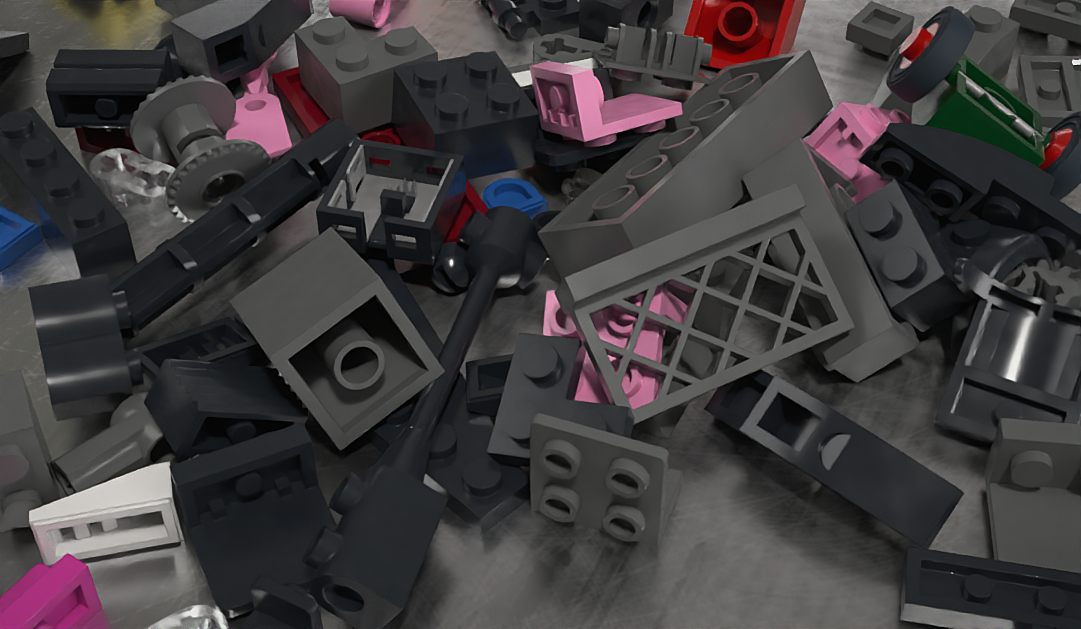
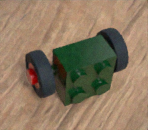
M948 6L936 13L923 26L917 27L902 44L899 50L900 54L892 65L886 79V85L902 100L913 103L911 124L941 128L967 135L1002 148L1032 163L1056 178L1050 195L1058 200L1066 197L1081 184V111L1067 116L1049 132H1043L1040 113L964 54L975 32V24L960 10Z

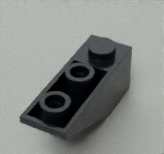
M219 0L169 22L180 68L195 77L200 75L205 76V78L212 77L224 84L258 69L294 33V30L299 29L312 15L309 0Z

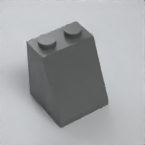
M332 227L229 300L268 358L340 451L425 388L429 383L445 373V370L381 278Z

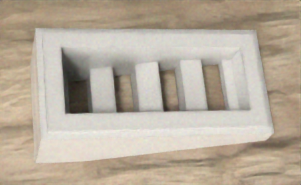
M171 462L158 463L138 469L29 511V523L44 564H55L66 553L80 560L184 540L182 514L169 468ZM73 527L74 532L62 536L60 528Z

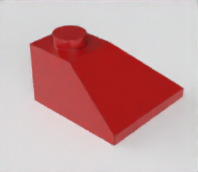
M693 0L684 35L703 37L704 43L712 44V56L709 65L700 64V66L720 71L725 66L787 54L793 47L806 0Z

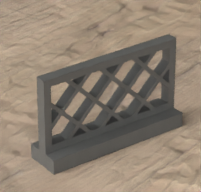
M796 183L567 276L555 290L554 294L564 316L570 314L610 404L630 407L635 417L633 425L843 334L855 327L800 213L807 205ZM789 233L800 256L794 275L762 262L769 241ZM756 247L753 258L742 254V252ZM725 260L748 270L738 299L706 286L713 264ZM701 270L697 282L684 277ZM806 272L808 273L812 282L804 279ZM758 274L789 287L780 316L748 303ZM670 284L692 293L682 324L648 310L656 288ZM799 292L820 299L831 324L813 330L791 321L790 318ZM644 294L640 306L627 302L629 299ZM701 298L734 311L724 341L691 328ZM612 308L634 317L635 320L625 347L621 348L601 340L590 316ZM744 315L775 327L767 352L757 355L733 345ZM644 322L677 335L667 366L633 353ZM786 332L799 337L782 345ZM687 339L719 352L711 376L700 380L676 370ZM608 355L620 359L616 372ZM729 356L743 361L725 370ZM629 363L662 376L654 401L632 410L621 385ZM671 381L686 386L667 395Z

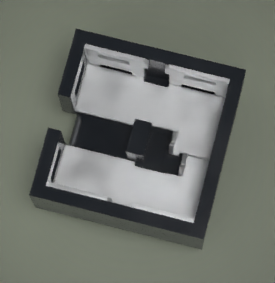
M355 138L316 208L319 235L332 227L355 252L365 254L367 250L377 248L387 250L388 258L433 265L466 193L465 155ZM372 158L390 160L391 166L372 163ZM429 167L446 169L444 174L429 172Z

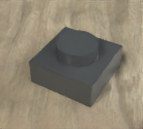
M870 1L848 22L845 40L861 45L868 51L890 56L912 33L915 17Z

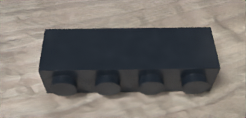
M33 106L1 116L0 182L28 220L39 225L43 240L71 277L79 279L107 274L111 283L136 265L137 260L127 221Z

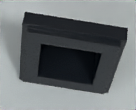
M513 354L465 362L467 405L469 411L493 417L497 416Z

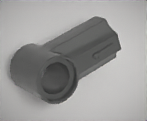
M140 392L127 398L113 413L109 428L50 462L53 474L67 497L150 465L169 461L171 465L189 459L187 454L178 459L146 408L144 400L148 392Z

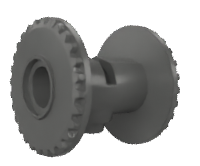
M201 75L199 77L189 76L187 79H182L181 77L173 83L171 81L167 82L164 87L156 88V92L148 94L146 96L147 99L139 104V109L134 112V117L130 123L132 142L141 155L158 162H178L179 166L167 183L165 201L171 213L182 222L192 224L218 205L222 198L229 193H234L272 165L269 154L260 144L245 139L225 140L223 136L227 133L235 118L236 102L228 87L212 77L205 78V76Z

